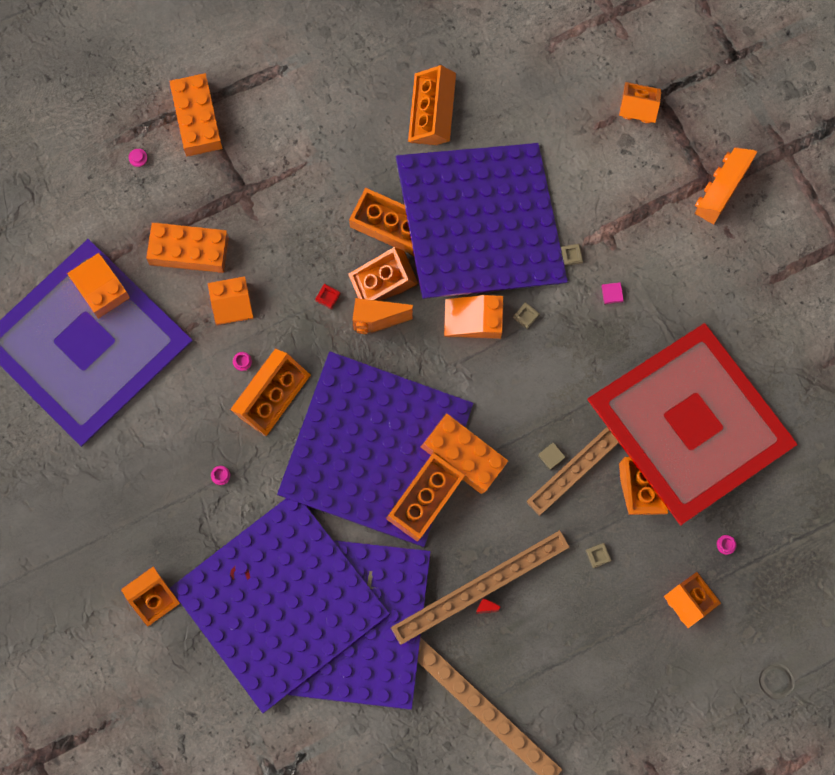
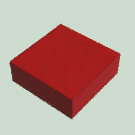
M324 284L315 301L332 310L341 292Z

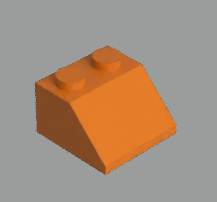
M625 82L619 116L628 120L638 119L643 123H655L660 105L661 89Z
M245 276L208 283L216 325L253 319Z
M154 566L121 589L129 604L147 627L180 604Z
M698 572L664 596L669 606L674 609L687 628L721 604Z

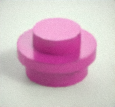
M142 149L132 150L129 154L131 165L135 167L143 166L147 162L146 152Z
M239 352L234 356L233 365L237 370L246 371L251 367L252 359L248 353Z
M217 466L211 472V479L217 485H225L230 480V472L224 466Z
M723 535L717 540L716 546L720 553L729 555L735 551L736 541L729 535Z

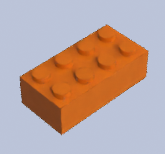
M206 73L169 81L186 157L223 149Z
M365 188L349 219L350 228L414 256L405 205Z
M152 223L146 259L149 265L224 273L229 236L227 230Z
M447 413L421 445V448L428 454L432 455V453H435L465 476L462 480L480 494L487 491L508 462L507 459Z
M432 453L386 519L418 542L465 475L435 453Z

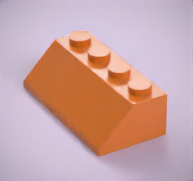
M439 65L415 73L408 142L428 145L450 142L456 73Z
M734 148L731 153L727 152L722 160L725 164L722 168H717L713 175L715 180L713 183L709 181L704 189V192H706L704 198L700 196L695 204V207H697L696 215L713 225L715 224L749 169L757 151Z
M274 349L230 410L248 425L267 436L311 375L288 353Z

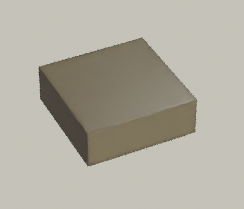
M580 244L561 247L564 266L583 263Z
M525 302L514 314L513 318L528 329L540 314Z
M554 443L538 454L549 470L565 459V456Z
M605 543L586 550L593 569L612 561Z

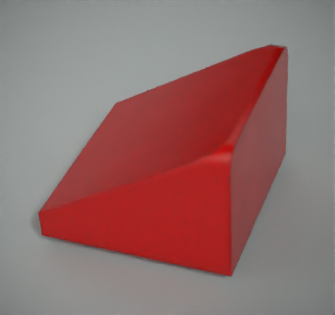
M482 598L476 614L498 612L500 606Z

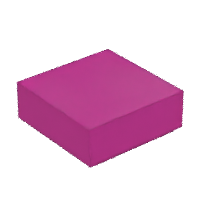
M621 282L603 284L601 286L604 304L623 302Z

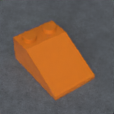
M396 247L349 273L353 287L360 299L381 301L400 294L418 284L405 251Z
M99 253L67 273L98 319L130 298Z
M480 295L445 299L444 337L501 339L503 296Z
M355 298L352 321L354 331H357L359 334L373 333L412 320L413 305Z
M624 457L619 463L628 514H668V508L631 458Z

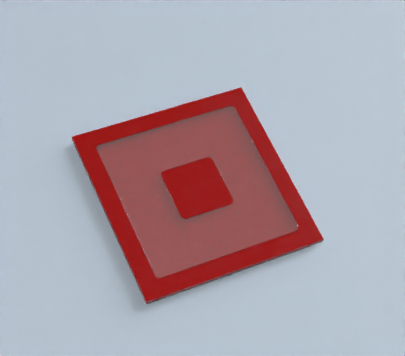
M705 323L587 399L680 526L798 445Z

